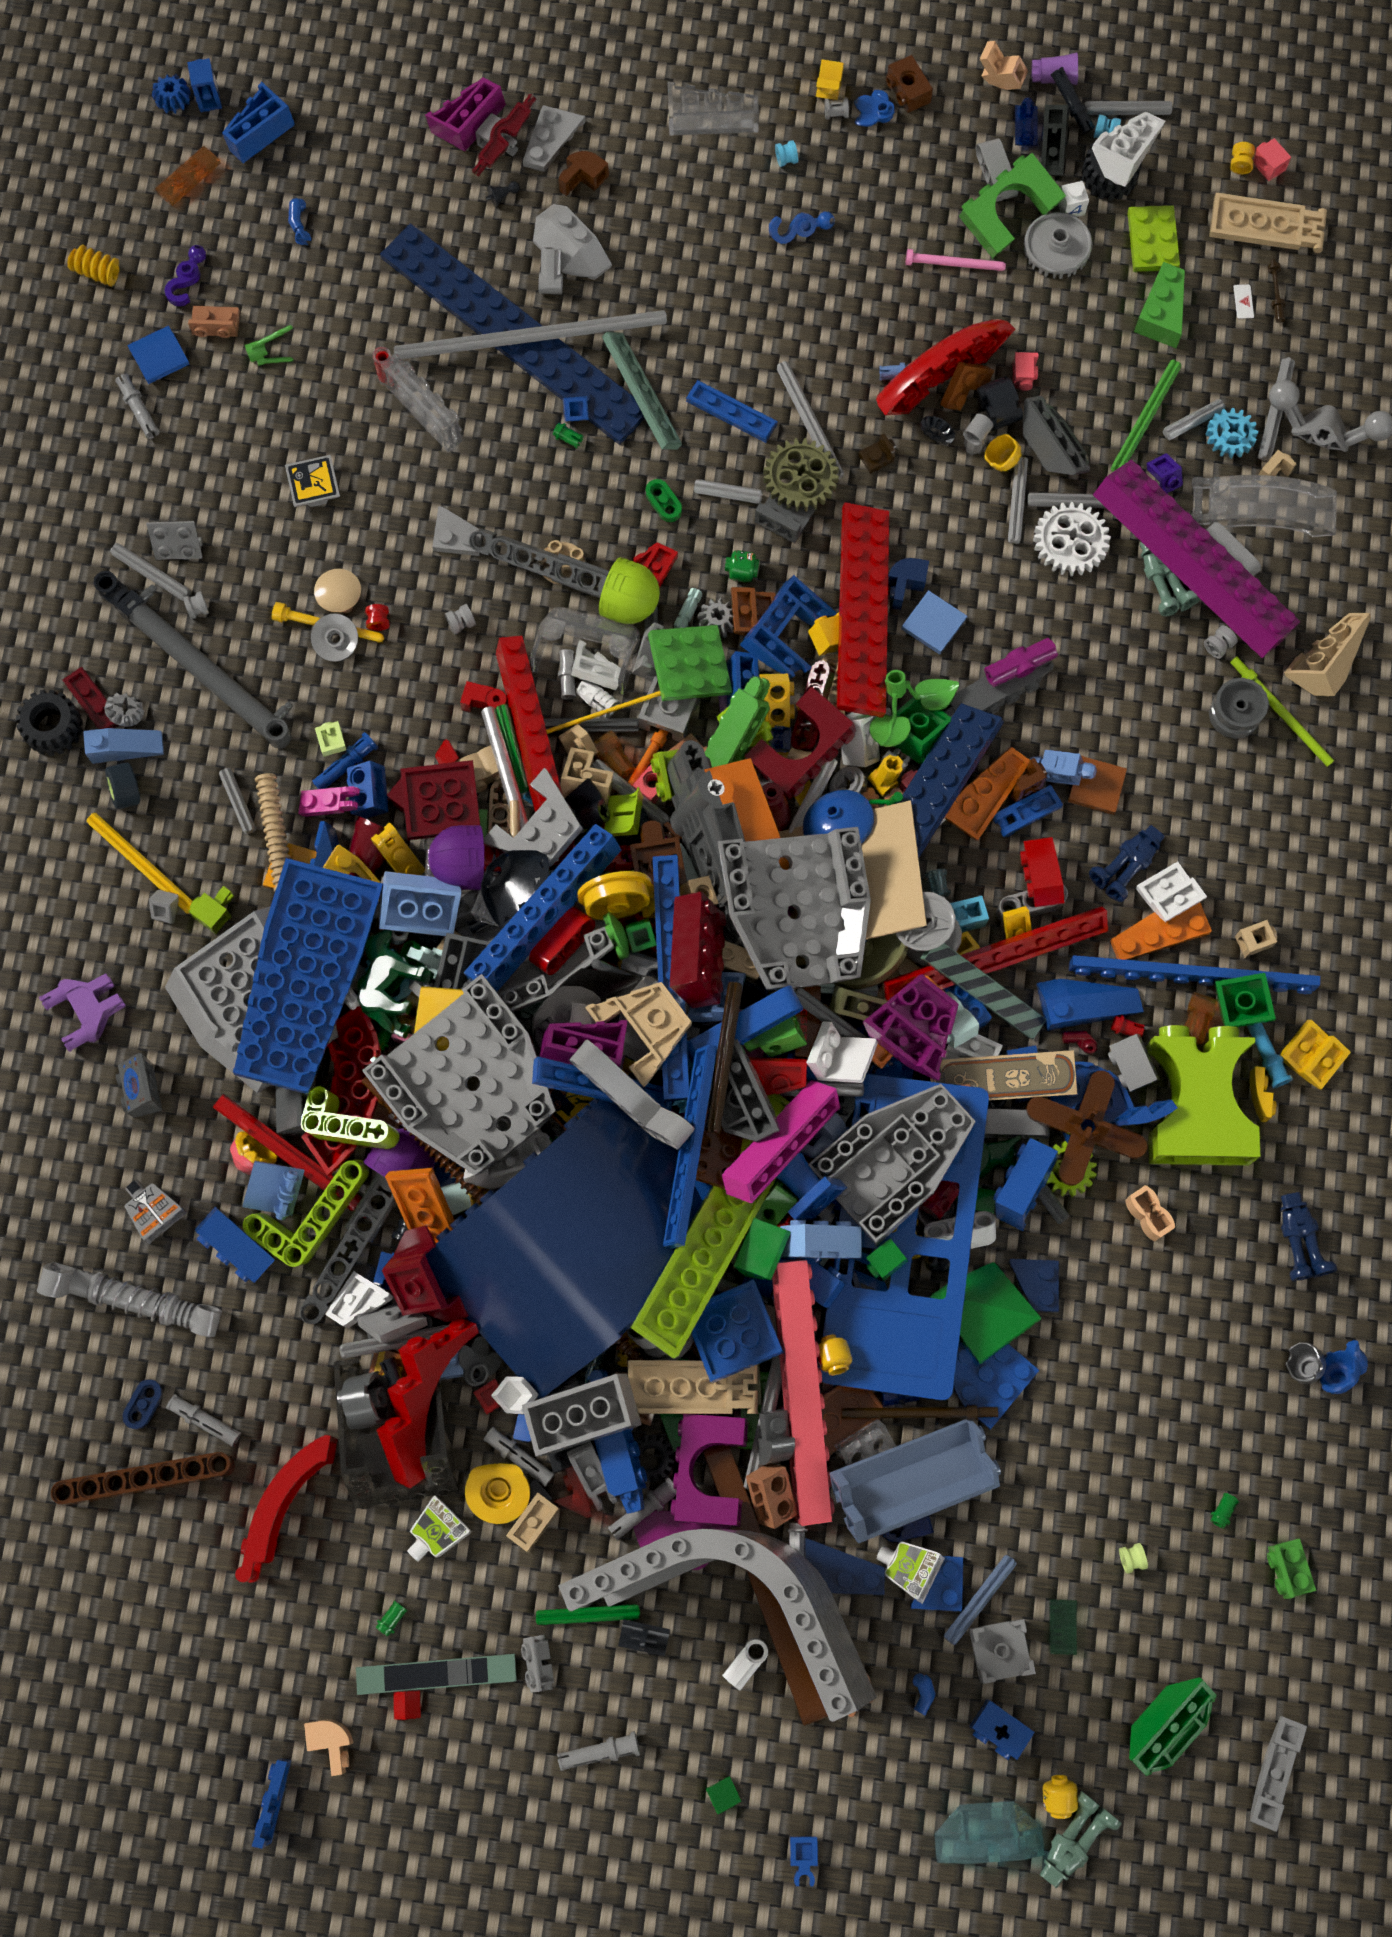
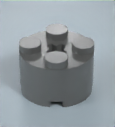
M379 1371L350 1377L344 1382L342 1390L338 1391L337 1401L343 1407L346 1423L350 1429H363L385 1424L388 1419L394 1417L395 1410H391L392 1401L387 1390L389 1389L387 1388L388 1382L385 1375H380Z

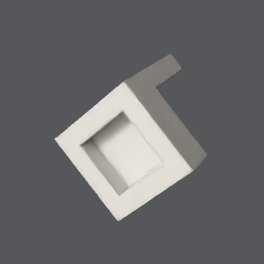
M506 1376L491 1396L506 1413L524 1414L522 1405L534 1401L539 1394L524 1377Z

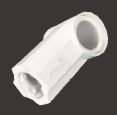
M760 1638L750 1639L722 1675L738 1690L744 1687L761 1663L766 1660L768 1647L764 1640ZM752 1644H760L763 1647L764 1653L760 1658L750 1656L748 1650Z

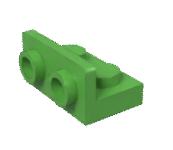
M1300 1538L1268 1546L1267 1560L1270 1567L1275 1569L1277 1579H1275L1276 1589L1280 1595H1283L1284 1599L1295 1598V1596L1316 1591Z

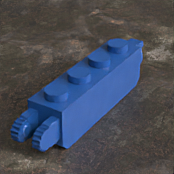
M597 1369L590 1373L589 1380L593 1382L608 1377L610 1374L605 1369ZM633 1428L594 1440L608 1493L613 1496H620L627 1514L644 1510L642 1489L647 1488L645 1484L647 1482V1475L645 1469L640 1465L638 1457L640 1456V1448L633 1439Z

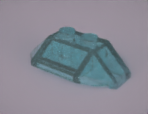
M1014 1801L960 1804L934 1833L937 1863L972 1864L1017 1861L1044 1856L1042 1827Z

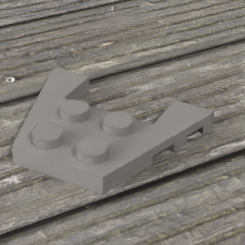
M544 768L530 786L547 800L514 838L498 825H495L484 837V844L487 847H494L503 852L537 850L547 855L549 867H551L583 828L552 779L551 774Z

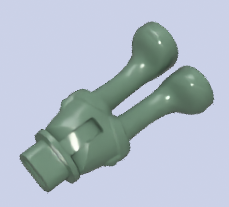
M1142 542L1139 544L1143 551L1141 557L1144 559L1146 577L1154 581L1161 598L1158 610L1162 616L1174 615L1179 608L1181 611H1185L1201 600L1192 590L1186 591L1180 579ZM1164 578H1167L1176 598L1171 596Z
M1082 1791L1078 1794L1079 1806L1075 1817L1063 1834L1058 1833L1052 1840V1847L1047 1859L1044 1860L1046 1866L1039 1874L1055 1888H1058L1063 1879L1067 1881L1069 1879L1067 1876H1070L1078 1868L1084 1866L1089 1858L1086 1855L1089 1848L1106 1828L1117 1830L1122 1824L1103 1807H1100L1097 1811L1100 1805ZM1097 1811L1094 1820L1077 1842L1075 1839L1087 1819Z

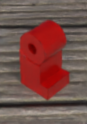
M466 681L460 701L461 710L471 712L472 707L481 709L494 707L496 710L497 706L507 704V697L502 690Z

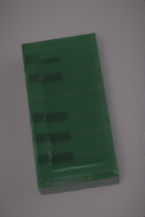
M1049 1599V1654L1077 1655V1600Z

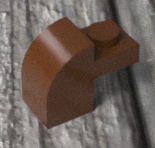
M578 151L569 155L566 158L567 169H564L559 176V189L561 193L568 196L580 182H583L595 191L609 176L608 162L589 151Z

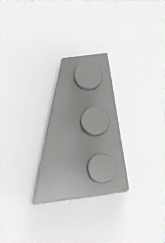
M543 105L523 159V166L545 172L560 154V149L567 141L569 142L573 138L574 132L578 127H582L586 122L585 116Z

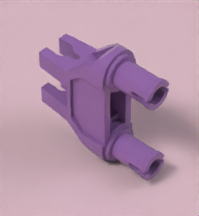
M107 974L89 983L63 979L59 982V987L43 996H39L42 1005L47 1011L62 1001L67 1000L71 1003L82 1024L80 1025L81 1028L61 1038L69 1052L87 1041L94 1043L99 1040L109 1016L126 1007L118 994L100 1002L98 996L115 987Z

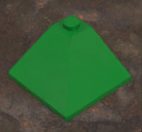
M995 1262L967 1274L959 1339L978 1363L981 1364L1041 1320L1038 1313ZM947 1284L932 1294L931 1298L944 1299L946 1297Z

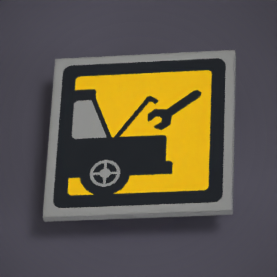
M331 455L285 465L294 507L302 505L318 506L326 504L329 499L340 497Z

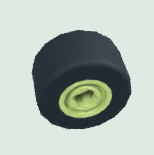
M127 762L106 767L107 785L115 808L123 809L139 805L140 794L131 765Z

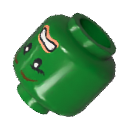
M735 550L731 558L726 557L725 571L729 572V578L732 581L750 583L753 578L758 576L760 559H756V555L753 552Z

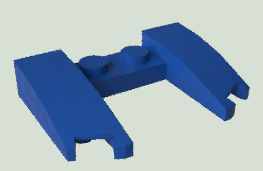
M793 575L778 591L773 602L757 624L748 632L740 646L781 674L788 673L791 679L795 677L794 672L802 670L806 673L812 667L778 638L793 615L813 626L815 624L814 621L819 617H833L837 612Z

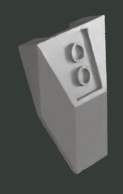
M939 1084L866 1114L811 1161L809 1166L819 1180L825 1176L842 1180L847 1188L836 1198L837 1202L861 1227L873 1243L878 1246L936 1191L976 1121L942 1084Z

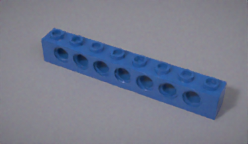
M595 824L464 971L467 978L472 982L479 975L483 974L497 992L526 960L536 944L566 911L577 902L579 888L589 880L598 877L621 852V848L614 836Z

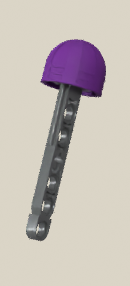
M404 1128L396 1129L400 1136L395 1147L391 1149L372 1147L371 1152L367 1155L368 1157L364 1160V1163L376 1171L377 1174L346 1223L345 1228L348 1230L314 1284L312 1295L308 1294L301 1306L300 1317L305 1323L316 1324L322 1319L329 1307L327 1303L334 1299L367 1242H373L396 1204L393 1194L389 1197L384 1191L377 1190L378 1186L381 1185L384 1190L391 1192L385 1178L386 1174L389 1171L423 1168H433L434 1170L435 1157H430L431 1153L429 1151L425 1152V1147H420V1142L414 1141L415 1137L413 1135L409 1136L410 1132L408 1130L404 1131ZM375 1195H382L386 1203L383 1208L375 1209L371 1206V1198ZM362 1217H368L372 1221V1227L367 1231H362L357 1226L358 1220ZM354 1239L357 1241L356 1246L358 1250H351L348 1258L353 1259L349 1262L345 1257L338 1256L337 1254L341 1251L344 1255L347 1250L345 1242H351ZM333 1262H343L346 1266L345 1272L341 1275L332 1273L331 1265ZM322 1283H328L333 1291L330 1296L322 1297L317 1292L318 1286ZM309 1305H314L319 1309V1315L314 1319H309L304 1314L305 1308Z

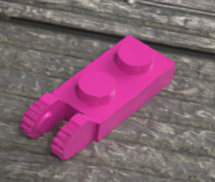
M345 786L301 791L298 814L307 817L344 813V811L356 810L358 808L357 802L345 800L346 797L358 796L360 789Z

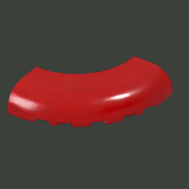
M994 319L965 327L944 338L912 361L884 387L876 398L879 408L885 416L909 414L930 394L928 391L930 387H935L939 383L942 384L953 376L959 362L971 364L986 363L1016 329L1005 320Z

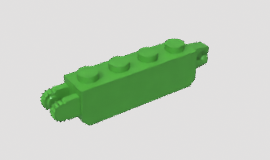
M753 676L747 682L744 689L738 688L737 692L731 697L730 705L726 713L720 718L719 726L715 734L709 739L708 747L705 751L706 757L711 761V768L741 761L745 757L770 710L769 702L764 700L769 687H771L768 679Z

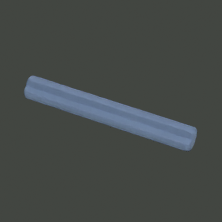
M1005 1555L944 1634L948 1642L955 1645L1016 1566L1017 1563L1013 1558Z

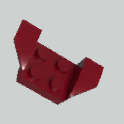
M427 1225L406 1230L393 1257L382 1269L402 1315L424 1313L445 1322L468 1317L469 1315L460 1296L444 1298L425 1257L436 1246Z

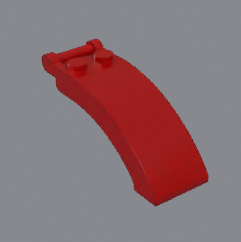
M324 1435L308 1444L281 1468L268 1485L253 1515L248 1537L242 1541L241 1554H244L243 1563L235 1572V1577L239 1582L253 1583L258 1581L261 1575L262 1564L273 1562L280 1528L290 1504L303 1485L324 1466L334 1463L338 1443L337 1438Z

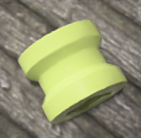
M1141 1543L1134 1544L1129 1549L1126 1547L1119 1548L1121 1563L1126 1574L1133 1573L1134 1569L1137 1568L1141 1570L1148 1569L1146 1554Z

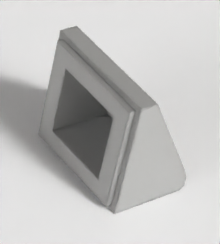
M157 890L149 898L151 919L173 924L179 901L178 894Z

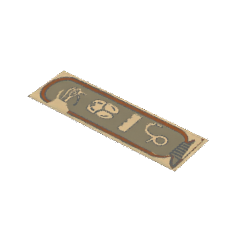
M1074 1050L944 1059L939 1070L941 1073L939 1081L930 1078L931 1082L954 1085L970 1083L971 1087L975 1086L985 1089L989 1095V1100L1077 1094Z

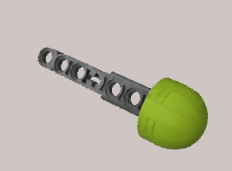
M478 529L470 534L469 544L476 552L485 555L491 554L496 559L552 578V581L600 598L599 614L602 617L622 624H635L649 617L657 607L660 595L657 579L647 567L639 563L619 557L612 565L610 571L561 553L556 555L506 536L496 537L497 533L486 529ZM477 534L485 537V546L482 547L476 543L475 538ZM498 542L506 544V554L499 553L497 550ZM520 549L527 551L529 555L527 562L520 560L518 556ZM546 558V563L550 564V566L543 568L544 564L539 561ZM563 565L570 566L572 569L571 577H566L562 574L561 568ZM584 573L592 574L594 578L592 585L584 582Z

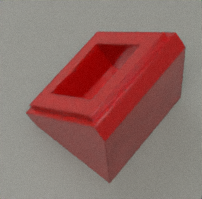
M420 1690L393 1692L394 1720L421 1718Z

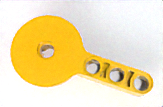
M620 871L604 874L589 880L578 890L579 902L585 906L586 914L593 919L604 920L603 915L611 912L617 919H621L641 911L643 918L655 919L654 885H652L651 878L644 873Z

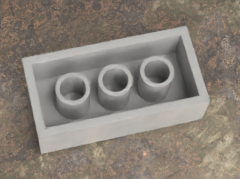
M614 1374L522 1405L535 1456L550 1455L642 1425L627 1374Z

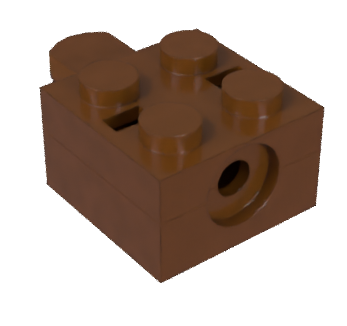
M645 822L640 830L642 843L630 845L633 870L648 875L651 878L652 885H654L653 857L678 855L681 886L687 882L679 837L665 839L663 826L659 822Z

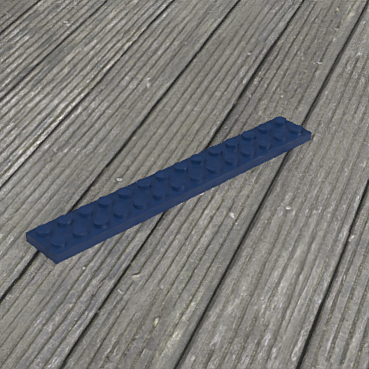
M411 223L380 253L382 260L478 335L542 326ZM559 338L495 347L562 401L563 398L587 396L588 421L619 445L645 419L635 398Z

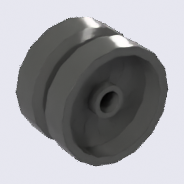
M1242 677L1227 681L1218 690L1210 704L1209 717L1211 724L1217 732L1225 737L1238 739L1254 733L1267 714L1269 702L1266 692L1261 685L1251 679Z

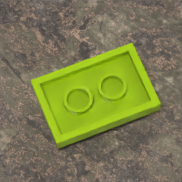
M1174 205L1129 207L1128 222L1133 272L1160 271L1163 262L1179 268L1180 260Z

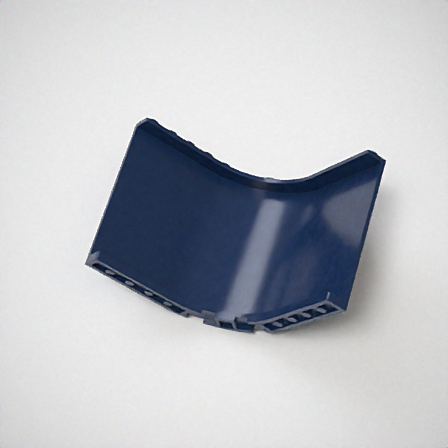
M632 1072L628 1075L631 1079L637 1080ZM594 1098L564 1125L567 1130L539 1155L534 1151L523 1161L526 1166L495 1193L492 1189L479 1199L482 1202L480 1206L476 1202L465 1211L466 1218L461 1215L450 1224L453 1228L451 1231L447 1227L435 1237L438 1240L437 1243L435 1242L436 1246L425 1255L439 1287L449 1298L460 1296L469 1315L466 1318L470 1322L476 1323L479 1333L518 1377L526 1379L539 1394L537 1399L545 1397L623 1336L634 1323L676 1249L663 1247L679 1150L652 1137L613 1102ZM694 1186L688 1226L703 1202L696 1186Z

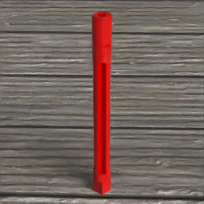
M225 1094L213 1106L216 1111L291 1167L304 1169L303 1176L322 1190H325L334 1176L332 1174L328 1176L319 1164ZM338 1186L336 1194L340 1199L344 1197V1189ZM356 1193L347 1208L353 1212L362 1197Z

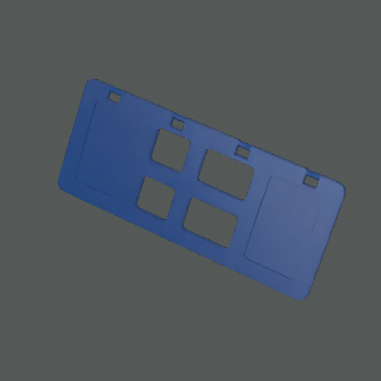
M866 1074L863 1081L864 1095L856 1096L852 1126L861 1119V1103L870 1104L869 1113L939 1084H942L976 1123L941 1180L956 1182L960 1185L954 1236L951 1240L917 1236L918 1208L897 1227L896 1232L891 1233L878 1246L861 1229L862 1248L877 1249L891 1238L908 1260L907 1263L891 1275L890 1288L885 1292L853 1287L852 1278L855 1258H834L833 1268L839 1271L840 1259L849 1260L847 1275L842 1274L840 1278L846 1285L831 1306L827 1308L823 1337L834 1334L836 1338L845 1339L852 1355V1363L848 1366L849 1369L839 1375L830 1376L829 1373L821 1370L822 1382L831 1385L935 1400H947L951 1397L954 1387L989 1095L985 1089L979 1087ZM841 1206L839 1221H850L851 1226L859 1227ZM913 1256L937 1257L950 1261L947 1292L944 1299L913 1296L908 1293Z

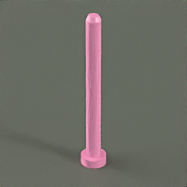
M907 249L905 265L911 266L912 262L995 271H1004L1006 268V264L1000 261L913 253V249Z

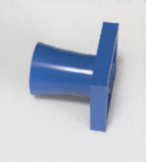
M798 1153L776 1177L799 1199L788 1211L794 1220L812 1222L847 1188L840 1179L825 1176L819 1180L802 1153Z

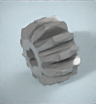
M721 598L718 600V603L710 599L709 606L702 605V612L698 613L699 626L718 625L719 634L723 638L727 637V632H734L733 611L730 601L723 604Z

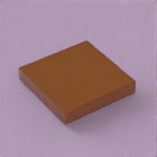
M1081 756L1084 763L1096 766V775L1091 779H1085L1081 776L1079 786L1072 785L1068 802L1114 815L1127 768Z

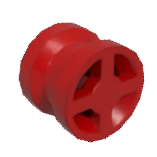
M373 604L365 608V614L368 616L366 621L367 629L383 631L390 627V622L387 619L389 614L388 606Z

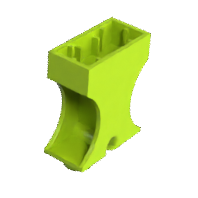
M1170 1025L1159 1028V1036H1154L1146 1045L1148 1054L1164 1069L1170 1082L1171 1100H1173L1177 1109L1166 1115L1163 1122L1158 1124L1148 1134L1149 1164L1249 1166L1261 1157L1259 1126L1243 1114L1236 1103L1232 1090V1075L1238 1058L1255 1043V1037H1239V1028L1234 1026L1213 1027L1209 1029V1041L1203 1046V1052H1201L1197 1048L1196 1037L1189 1036V1027Z

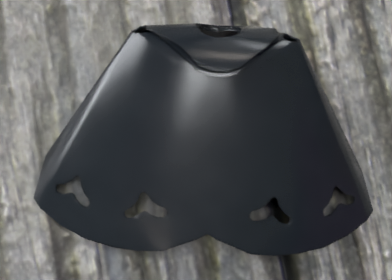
M512 850L503 853L487 866L481 883V894L493 921L500 928H503L511 920L507 919L504 922L505 916L513 917L519 911L518 905L523 902L526 903L548 878L549 861L546 854L537 850ZM542 859H543V862H542L543 868L541 867V865H540V863H539V861H541ZM496 867H501V873L497 876H494V869ZM541 877L535 886V878Z

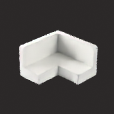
M886 708L885 715L891 716L890 708ZM853 712L845 715L854 723L856 732L850 743L841 746L843 764L867 767L880 761L879 744L871 737L869 730L870 724L876 716Z

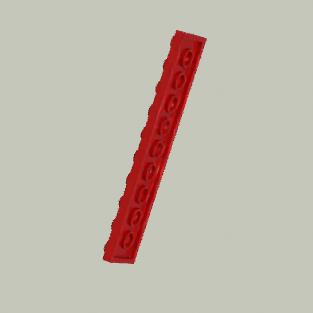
M846 502L842 507L837 709L883 718L886 714L885 679L887 675L889 511Z

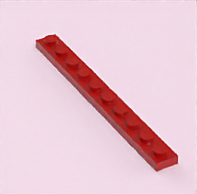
M1101 906L967 952L961 956L987 974L1107 932V910ZM932 966L883 981L885 999L887 1001L920 974L929 976L941 989L953 986L955 983Z

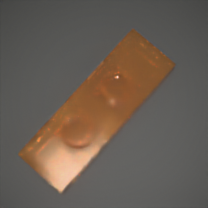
M203 146L159 184L155 190L158 195L173 206L221 164L220 160Z

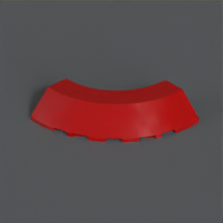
M357 1006L356 1009H351L337 1020L336 1027L339 1037L327 1045L331 1059L334 1062V1076L330 1092L334 1093L339 1099L337 1114L372 1119L378 1099L361 1082L366 1077L362 1070L372 1063L370 1060L372 1057L378 1058L381 1055L371 1018L362 1012L360 1006ZM307 1132L301 1136L328 1176L339 1168L357 1147L354 1144L321 1140Z

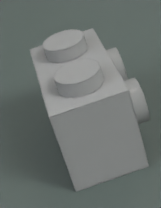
M1135 1034L1109 1046L1111 1052L1108 1053L1112 1064L1114 1066L1118 1065L1121 1074L1118 1075L1122 1086L1128 1088L1130 1092L1160 1080L1140 1034Z

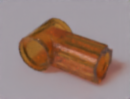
M612 730L593 741L598 750L596 754L601 761L604 760L607 766L620 777L625 779L635 770L634 765L622 750L618 737Z
M1193 992L1187 1008V1013L1189 1014L1185 1026L1189 1027V1036L1196 1037V1044L1202 1045L1209 1022L1215 1014L1218 999Z

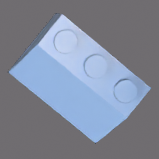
M385 871L380 898L379 929L446 936V933L454 934L461 897L460 886L444 883L435 877Z

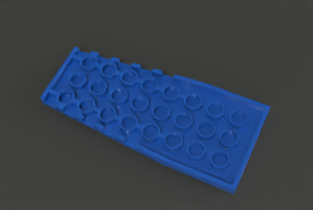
M288 858L285 859L262 935L252 990L249 995L236 1063L233 1068L234 1075L304 1094L309 1093L362 959L381 896L382 883Z

